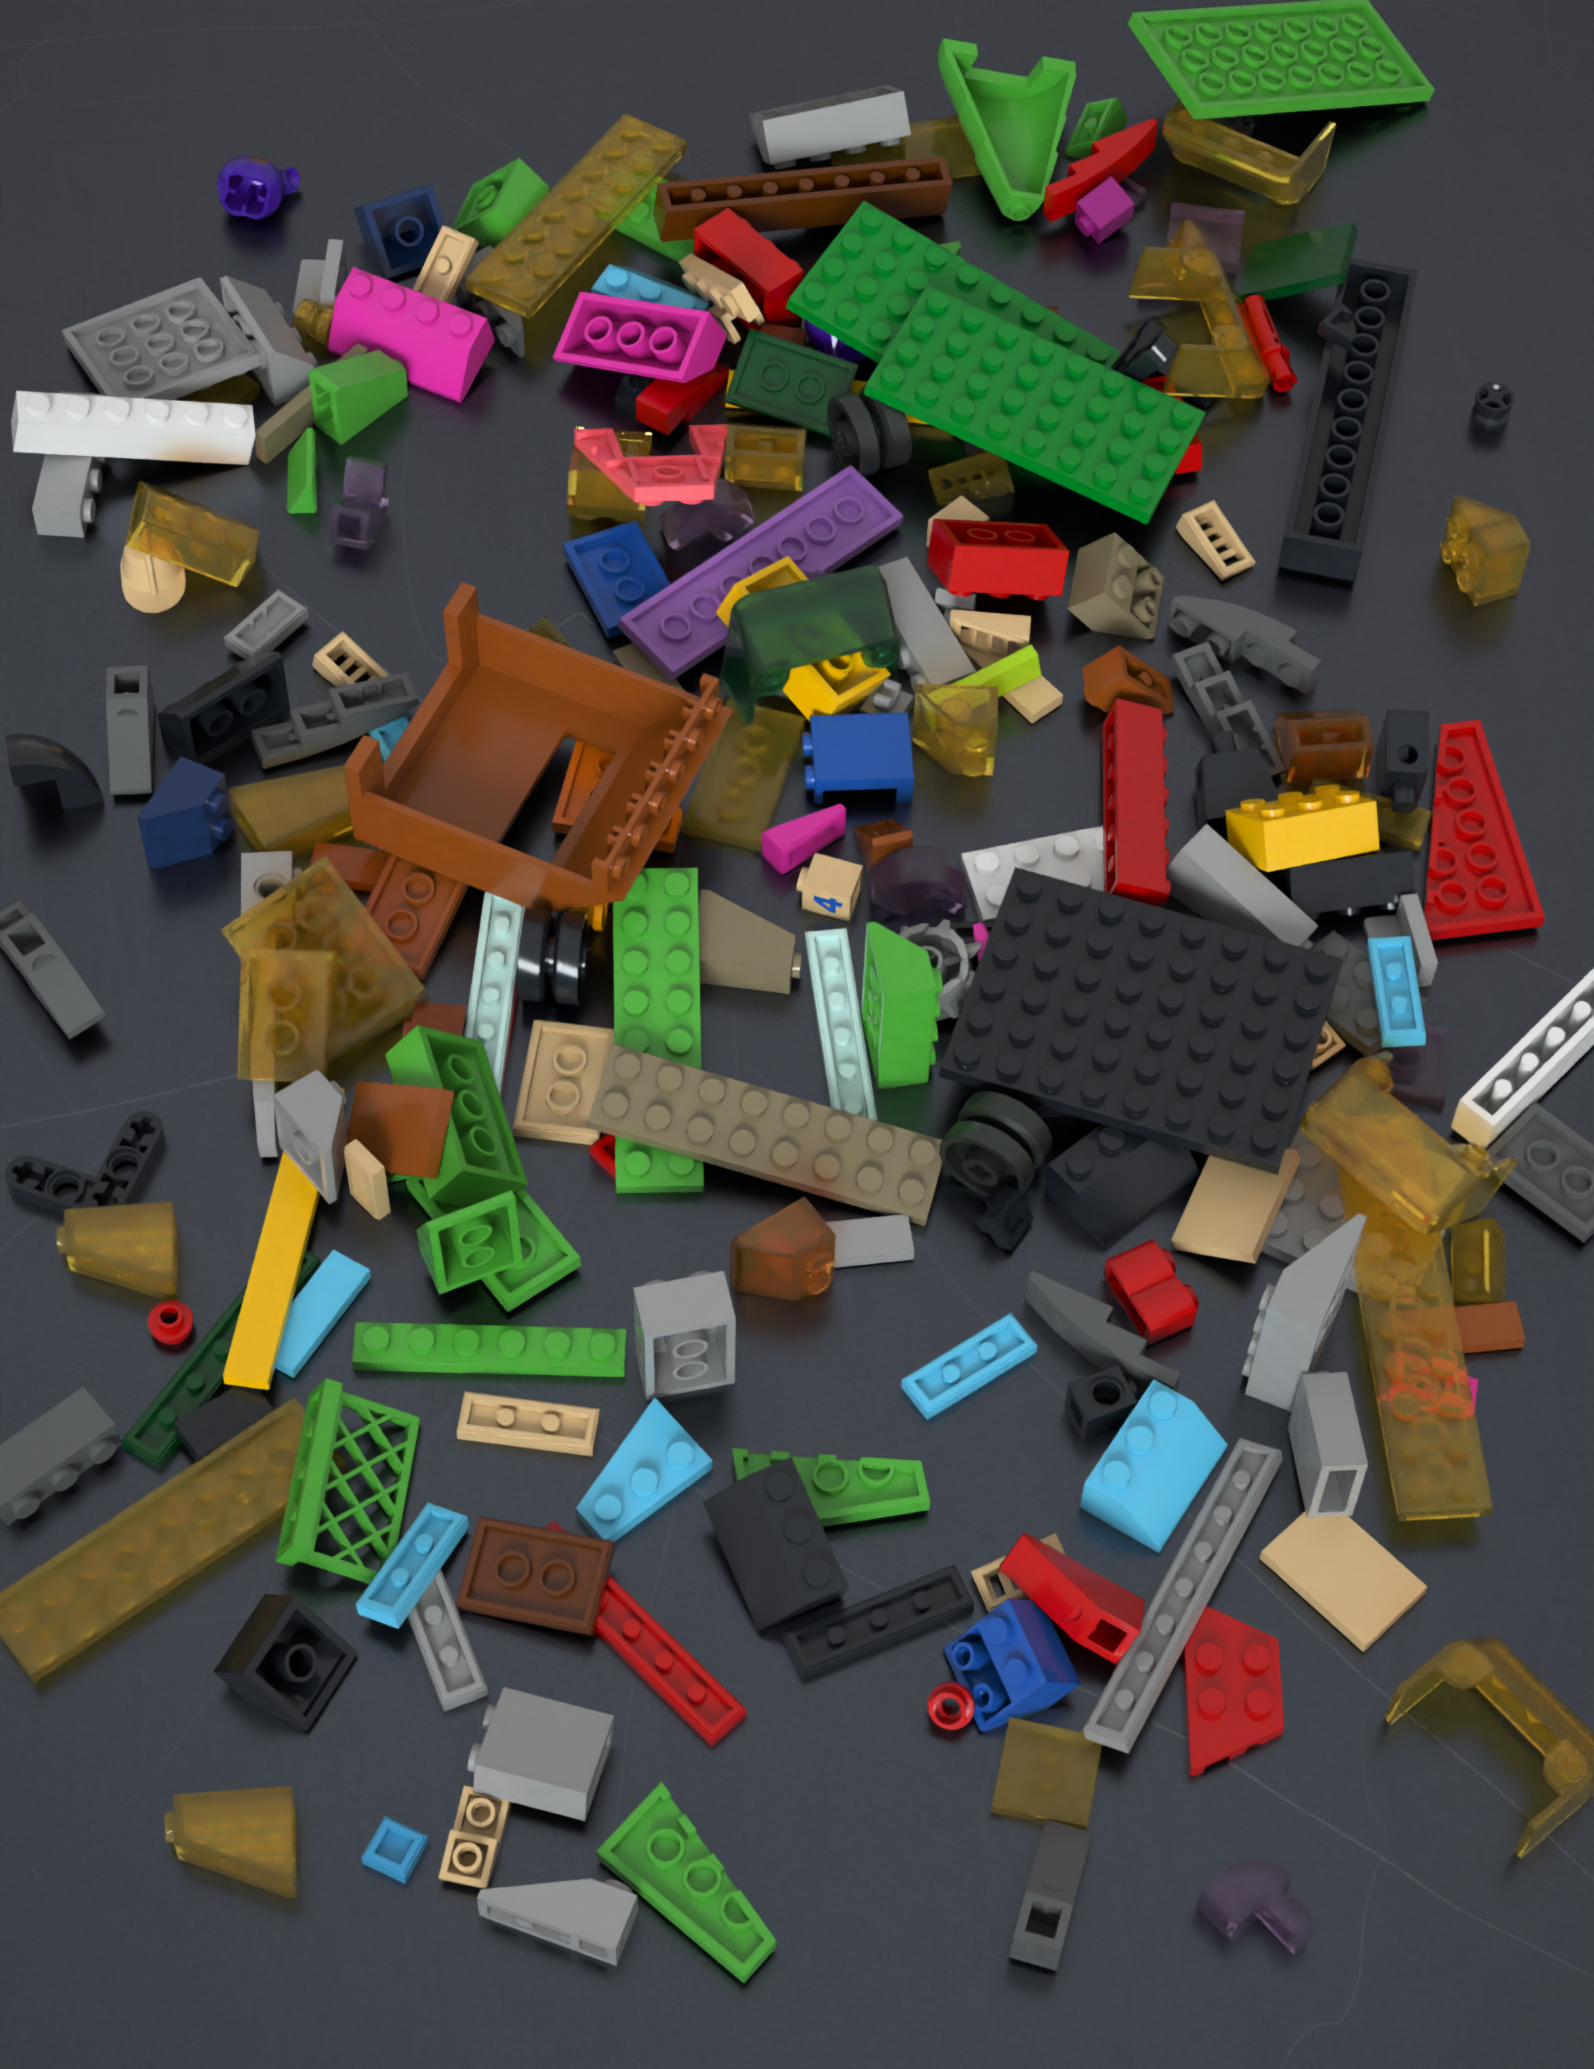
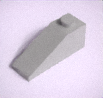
M589 1878L481 1889L477 1897L479 1916L615 1966L618 1964L638 1914V1895L633 1894L631 1888L612 1879H607L604 1883Z

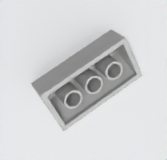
M889 85L749 114L750 123L762 159L770 165L774 164L775 169L795 166L796 159L809 157L811 162L831 158V152L843 149L845 154L866 151L867 144L876 142L880 143V147L893 146L901 143V137L911 135L904 91Z

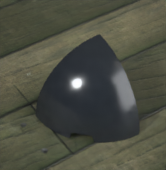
M6 735L8 763L14 787L56 780L63 809L104 802L95 776L85 762L72 750L52 739L38 735Z

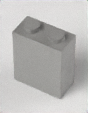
M1328 1371L1302 1374L1287 1428L1307 1518L1352 1516L1368 1467V1461L1347 1372L1330 1373Z
M503 1687L497 1705L489 1704L482 1726V1732L486 1733L483 1742H475L470 1752L467 1770L474 1772L473 1792L585 1821L612 1746L614 1715Z

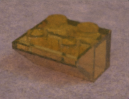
M731 422L728 425L725 451V485L802 491L808 428Z
M1464 496L1454 497L1450 515L1447 517L1444 539L1440 544V552L1444 562L1450 564L1455 572L1460 590L1463 593H1467L1474 606L1517 595L1531 542L1515 515Z

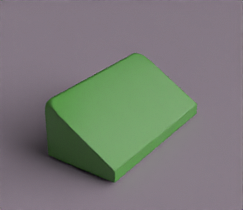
M1118 98L1086 104L1065 149L1066 155L1079 159L1091 156L1093 142L1123 130L1127 122V115Z
M307 428L288 455L287 511L291 514L316 513L318 508V450L316 434L313 428Z

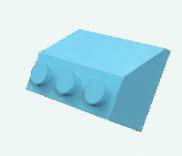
M612 264L607 266L591 288V293L701 311H707L715 305L711 300L706 302L697 293L694 295L689 290L630 267Z
M1153 1379L1085 1481L1080 1508L1160 1553L1226 1452L1228 1444L1192 1400Z

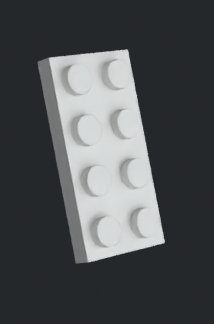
M1103 826L961 853L960 864L980 922L995 921L1015 867L1104 892Z

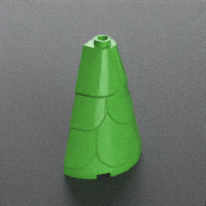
M943 38L937 54L938 68L947 93L959 116L962 130L976 155V165L1001 213L1014 221L1026 220L1043 203L1045 187L1050 183L1057 161L1058 153L1056 149L1067 118L1065 114L1077 75L1075 62L1042 56L1028 77L971 67L978 57L977 44Z

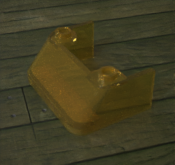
M1179 100L1166 114L1162 134L1172 155L1180 162L1190 164L1267 196L1280 204L1290 205L1301 201L1325 172L1336 124L1329 122L1304 153L1297 157L1210 120H1194L1181 100Z
M1144 246L1128 290L1129 298L1199 301L1211 332V345L1180 344L1163 387V393L1169 396L1252 399L1262 397L1267 390L1271 377L1241 298L1219 260L1211 251L1205 248L1189 249Z
M1386 1050L1358 1059L1305 1112L1299 1121V1126L1304 1134L1405 1222L1420 1232L1434 1234L1479 1215L1518 1161L1510 1156L1493 1163L1490 1161L1489 1153L1475 1143H1468L1467 1145L1459 1143L1451 1146L1389 1093L1394 1085L1390 1077L1391 1072L1387 1067V1064L1393 1057L1391 1053Z
M1488 1635L1457 1640L1445 1646L1396 1687L1384 1718L1390 1725L1393 1724L1444 1680L1457 1688L1468 1689L1476 1687L1546 1757L1542 1766L1543 1776L1559 1797L1527 1824L1514 1850L1522 1858L1594 1795V1733L1501 1640Z

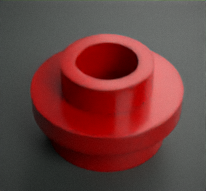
M176 1300L159 1303L151 1310L148 1316L150 1333L155 1339L165 1344L182 1342L190 1334L194 1325L193 1314L190 1308L183 1302ZM168 1317H178L173 1323L167 1324L163 1322Z
M944 1682L937 1685L930 1693L927 1708L931 1719L936 1725L944 1729L956 1730L966 1726L972 1719L975 1712V1700L965 1686L956 1682ZM952 1698L959 1703L960 1709H949L946 1706L945 1699Z

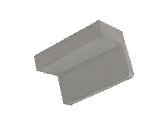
M328 239L325 260H301L293 306V317L295 319L332 321L335 300L344 284L346 273L344 240Z
M1418 894L1401 895L1396 915L1371 917L1364 920L1363 928L1366 938L1368 940V938L1410 936L1418 987L1431 986L1438 961Z

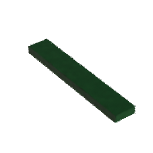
M306 1250L292 1302L321 1266L320 1258ZM247 1284L121 1440L123 1448L161 1469L182 1443L173 1430L174 1421L217 1398L227 1384H224L223 1373Z

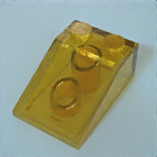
M576 427L575 429H599V428ZM614 430L623 457L651 456L652 433ZM573 441L566 514H574L576 517L584 520L610 517L622 523L645 520L646 505L634 502L574 445Z
M264 946L241 948L237 1079L296 1082L316 1069L326 1078L336 999L338 950Z

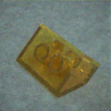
M140 481L137 485L125 546L238 587L255 562L260 531L250 522Z

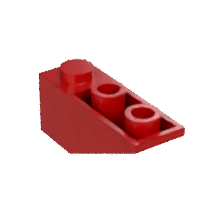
M1025 1532L1020 1535L999 1566V1569L1075 1642L1114 1664L1119 1662L1141 1632L1145 1605L1144 1599Z

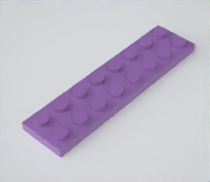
M850 465L619 619L618 628L672 681L736 638L734 633L716 614V611L734 584L789 556L814 585L898 528L904 516Z

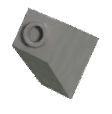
M1208 824L1180 850L1168 865L1166 879L1171 881L1169 895L1206 920L1307 949L1314 944L1308 937L1316 930L1318 925Z

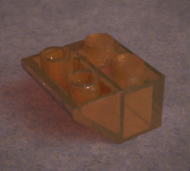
M1355 708L1275 713L1274 720L1287 782L1368 777L1375 748L1368 715Z

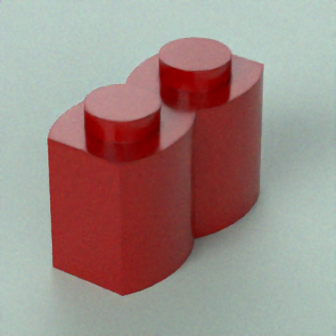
M1153 1239L1107 1259L1103 1272L1104 1279L1111 1293L1125 1310L1137 1334L1147 1340V1346L1194 1325L1197 1308L1199 1307L1198 1298L1189 1284L1183 1285L1174 1274L1176 1273V1264L1170 1252L1165 1248L1161 1250Z

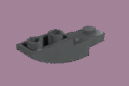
M1175 596L1172 599L1168 626L1179 635L1187 637L1197 644L1208 641L1215 656L1220 657L1231 665L1240 656H1243L1253 665L1263 668L1281 679L1287 686L1294 687L1305 695H1308L1316 686L1321 660L1295 645L1297 635L1295 629L1260 612L1220 600L1193 596Z
M21 900L1 911L0 947L27 980L33 993L67 1037L71 1039L105 1018L106 1015L91 991L33 912L30 913Z

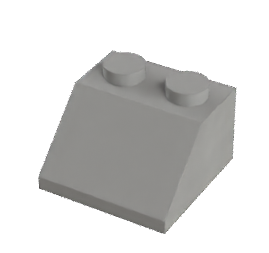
M316 1069L275 1093L273 1100L279 1147L324 1199L331 1204L337 1200L345 1165L344 1147L348 1145L346 1130L349 1129V1124L344 1114V1104L347 1101L338 1083L334 1080L329 1082Z

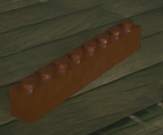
M943 156L658 183L653 216L661 242L694 239V229L727 208L740 218L746 219L758 233L846 224L863 201L868 202L895 219L942 215L946 213L953 183Z

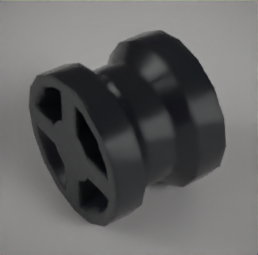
M1489 382L1480 386L1476 392L1475 404L1471 412L1474 424L1486 431H1497L1504 428L1509 421L1510 410L1514 403L1512 390L1498 382Z

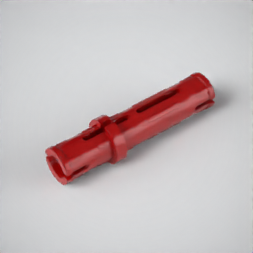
M1249 296L1244 300L1245 303H1242L1241 308L1260 350V363L1269 372L1276 391H1289L1294 387L1292 383H1297V377L1289 363V350L1280 341L1263 296Z

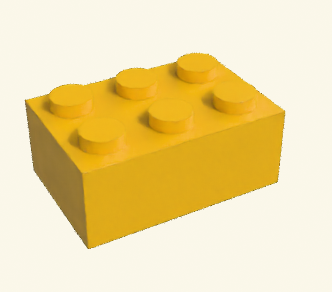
M1338 785L1315 787V793L1303 795L1302 792H1285L1277 795L1278 800L1266 803L1264 799H1248L1241 801V807L1225 810L1228 843L1255 868L1266 872L1380 850L1376 801L1361 797L1359 791H1341Z

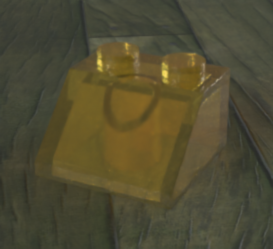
M916 684L912 741L951 774L972 777L980 775L993 776L998 732V687Z

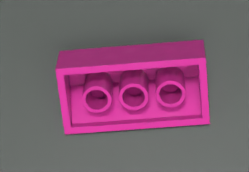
M353 267L335 300L327 349L329 352L341 357L358 343L368 349V352L380 350L391 359H397L406 369L408 383L462 403L495 338L487 318Z
M580 292L555 350L553 359L556 362L686 383L714 369L727 334L708 311Z

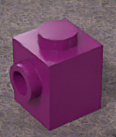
M1111 176L1077 202L1075 223L1086 237L1091 235L1099 244L1133 218L1135 203Z

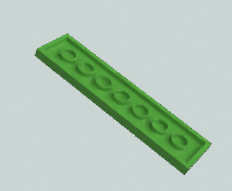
M642 868L625 899L613 902L614 1044L702 1070L698 868ZM615 1136L616 1193L704 1192L703 1161Z

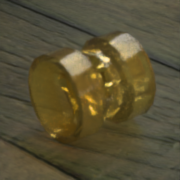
M305 298L298 305L294 313L292 327L297 329L301 337L308 338L312 336L317 343L328 346L334 308L328 307L323 309L318 302Z

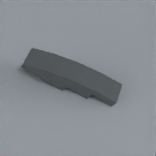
M1207 641L1173 654L1169 661L1209 733L1212 735L1220 731H1232L1237 750L1258 748L1271 778L1283 774L1286 770L1252 700L1244 701L1230 670L1223 672L1209 642Z
M404 672L328 689L329 701L290 709L289 722L251 730L252 743L262 768L265 769L302 759L344 744L385 725L418 706L419 698L408 673Z
M1031 1271L1027 1281L1025 1300L1058 1335L1086 1359L1102 1370L1118 1365L1125 1379H1132L1138 1392L1141 1394L1145 1393L1153 1379L1177 1392L1181 1373L1145 1357L1146 1339L1111 1324L1112 1306Z

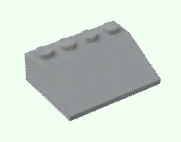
M1360 1213L1355 1215L1286 1267L1280 1276L1277 1286L1268 1283L1259 1305L1260 1312L1253 1328L1254 1335L1247 1351L1249 1355L1242 1371V1375L1249 1377L1245 1390L1246 1395L1286 1411H1292L1301 1375L1313 1373L1340 1309L1367 1216Z

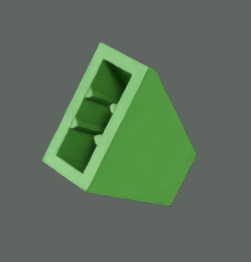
M380 350L316 367L308 372L315 425L341 445L408 396L406 369L397 359H391Z

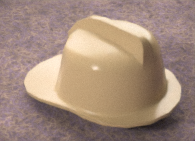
M148 524L143 525L142 532L130 537L124 546L120 563L122 590L126 601L134 609L143 613H160L178 604L185 593L184 557L181 549L165 533L152 531Z

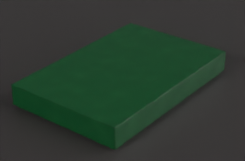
M1354 222L1252 244L1237 295L1240 302L1245 303L1244 300L1252 295H1261L1266 301L1344 284L1358 234Z
M750 328L725 397V403L831 438L827 420V403L831 397L851 391L859 365Z

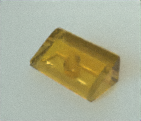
M1493 1218L1451 1226L1452 1304L1454 1306H1469L1506 1302L1505 1236L1503 1230Z

